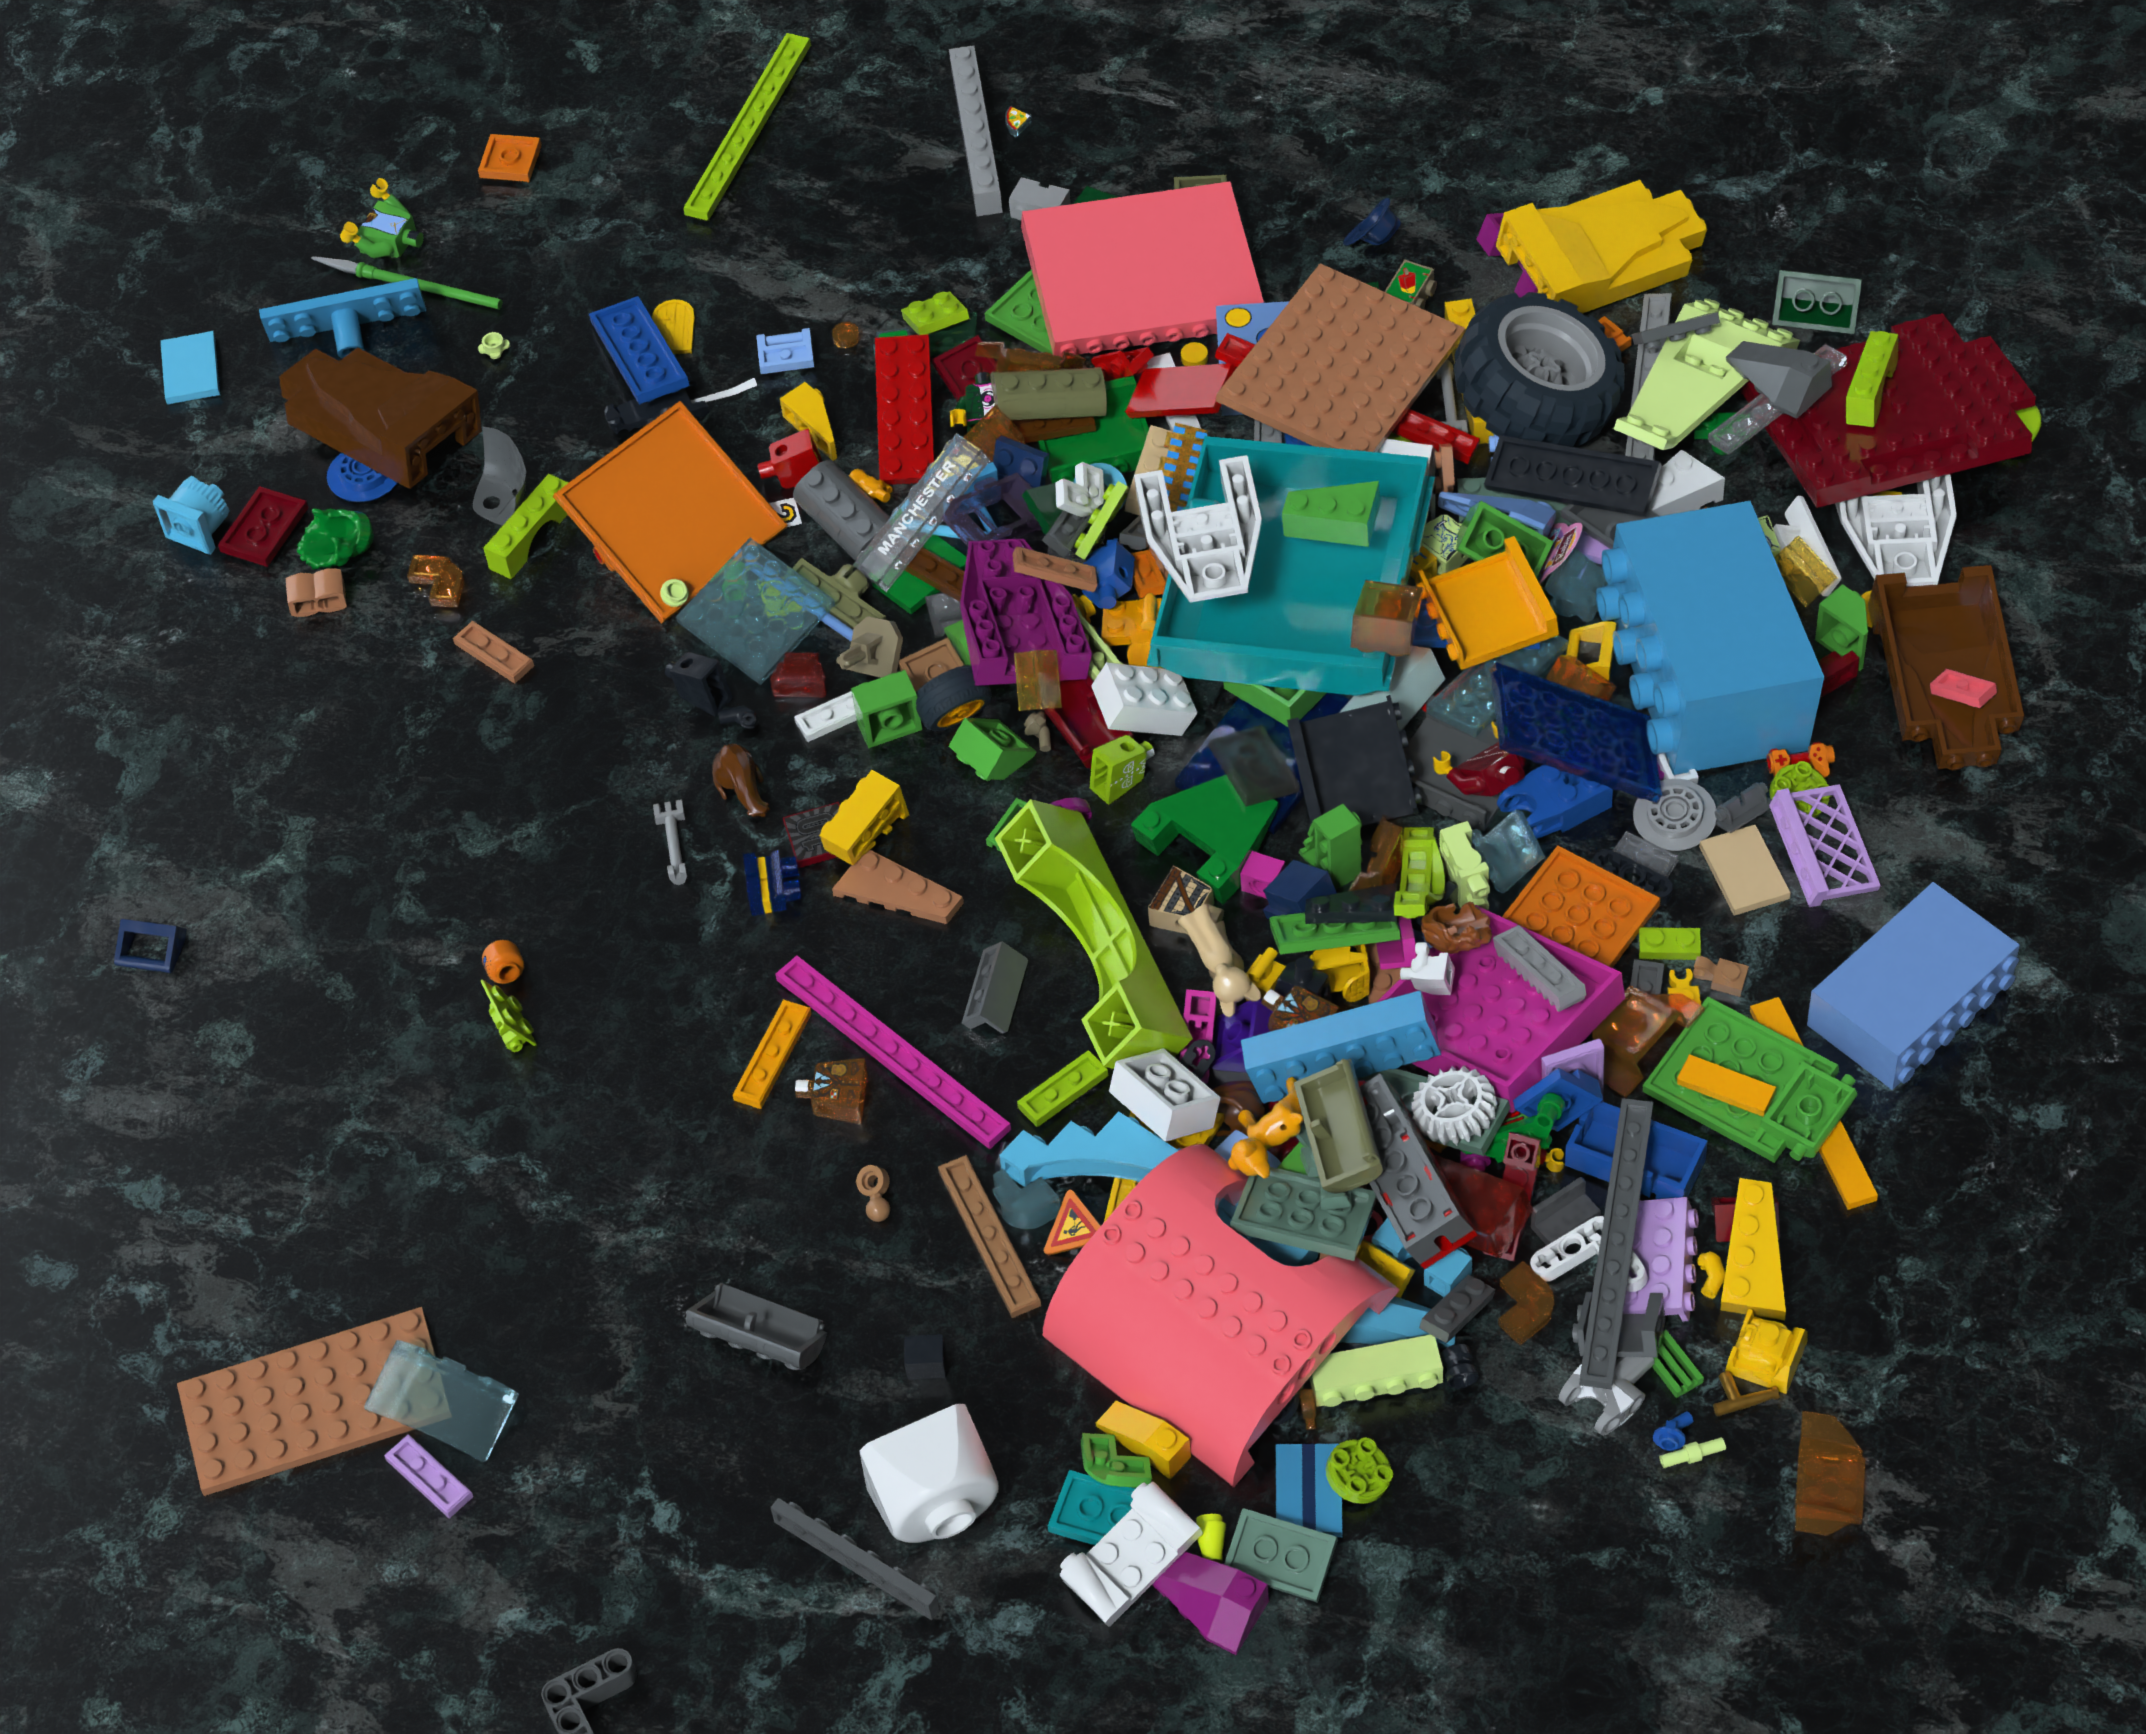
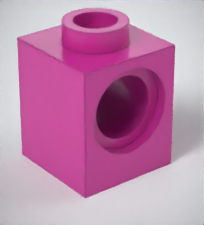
M1252 851L1240 873L1241 891L1266 898L1263 890L1285 869V861Z

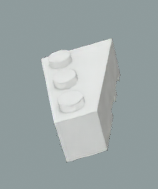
M1681 450L1662 466L1649 509L1659 516L1699 510L1701 506L1712 501L1715 503L1723 500L1725 478Z

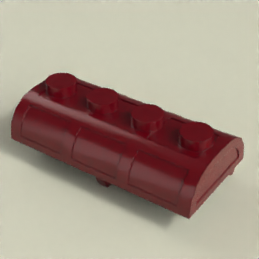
M1088 675L1087 679L1027 683L1026 687L1043 708L1085 767L1091 769L1092 754L1095 748L1124 735L1130 736L1133 739L1131 731L1108 729L1091 687L1093 681Z

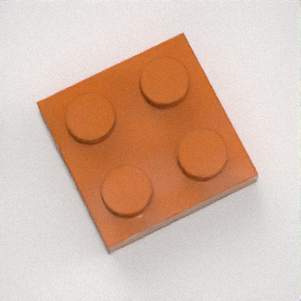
M490 134L478 169L479 177L530 182L542 146L540 138Z

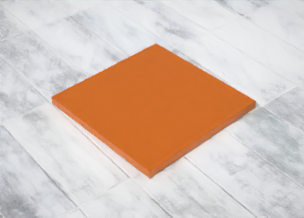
M681 401L677 402L553 495L557 503L661 624L729 573L734 563H742L788 526ZM671 579H678L684 582L689 591L687 601L678 607H671L665 604L660 595L662 585Z

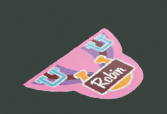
M1557 523L1552 526L1548 539L1554 541L1537 576L1539 584L1545 580L1547 575L1557 569L1573 551L1582 532L1583 525L1581 523H1574L1569 527L1565 523Z

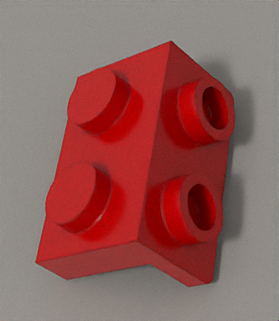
M1149 347L1128 352L1116 351L1093 357L1091 362L1095 367L1102 368L1104 380L1109 381L1141 373L1148 367L1147 362L1154 354Z

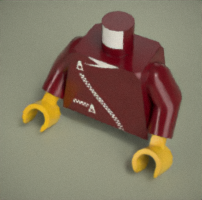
M1502 716L1503 726L1497 727L1493 721L1491 722L1494 736L1497 739H1503L1502 742L1495 743L1455 768L1451 766L1450 754L1446 751H1441L1442 761L1433 757V767L1437 774H1447L1446 778L1463 794L1491 797L1525 777L1523 768L1526 763V752L1516 736L1511 734L1508 718Z

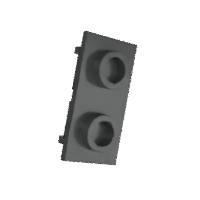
M1755 782L1752 786L1740 793L1742 802H1740L1739 797L1734 796L1725 803L1720 804L1717 807V811H1715L1717 818L1715 825L1732 833L1757 816L1764 814L1765 811L1770 809L1769 805L1772 799L1766 797L1768 792L1766 784Z

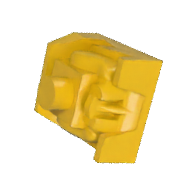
M1748 1309L1737 1343L1733 1346L1728 1358L1725 1372L1730 1371L1732 1376L1767 1388L1776 1386L1778 1392L1787 1394L1807 1344V1331L1797 1327L1790 1331L1782 1323L1755 1317L1753 1310Z

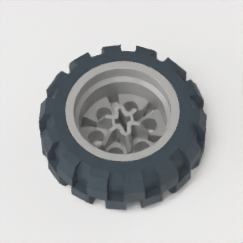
M1528 292L1523 297H1519L1516 293L1501 296L1481 308L1474 315L1454 354V376L1458 393H1463L1464 405L1472 416L1483 419L1487 423L1486 429L1498 437L1502 435L1578 447L1600 434L1602 428L1609 422L1624 391V363H1621V351L1615 339L1607 338L1604 334L1605 327L1592 315L1589 317L1577 311V305L1564 299H1560L1557 302L1547 299L1546 294Z

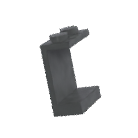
M1586 1292L1583 1305H1578V1324H1573V1342L1578 1343L1580 1356H1583L1592 1292ZM1650 1293L1645 1314H1623L1617 1357H1658L1666 1321L1663 1293Z

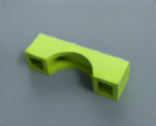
M1870 331L1846 396V424L1875 426L1880 412L1885 378L1893 377L1898 363V334L1885 331Z
M548 474L484 546L483 549L490 570L509 579H512L528 561L531 542L540 527L550 520L561 523L568 515L553 498L554 493L567 485L568 482L551 474Z

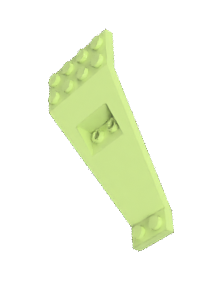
M1705 298L1704 301L1695 300V302L1686 303L1675 322L1718 312L1720 323L1711 325L1712 331L1701 334H1696L1695 330L1685 332L1686 338L1670 341V338L1667 337L1628 416L1618 418L1614 430L1661 450L1673 448L1749 381V379H1744L1726 361V356L1741 342L1747 341L1797 349L1800 340L1793 338V333L1788 330L1778 328L1776 331L1769 328V323L1761 319L1753 318L1751 321L1744 318V313L1732 308H1729L1728 311L1719 307V302Z

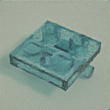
M1515 809L1484 837L1480 829L1472 831V841L1475 850L1481 855V863H1487L1489 877L1495 890L1505 893L1545 858L1524 813L1520 810Z

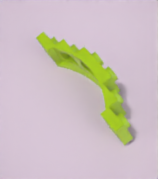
M1404 827L1400 890L1395 892L1394 916L1411 919L1425 916V913L1429 911V906L1444 897L1445 875L1437 840L1434 837V827Z

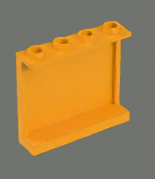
M1515 536L1504 539V552L1438 576L1426 579L1422 569L1418 570L1420 582L1416 583L1419 597L1421 600L1426 598L1428 602L1426 608L1431 620L1436 619L1438 635L1441 640L1446 639L1448 655L1451 661H1457L1461 670L1559 635L1557 616Z

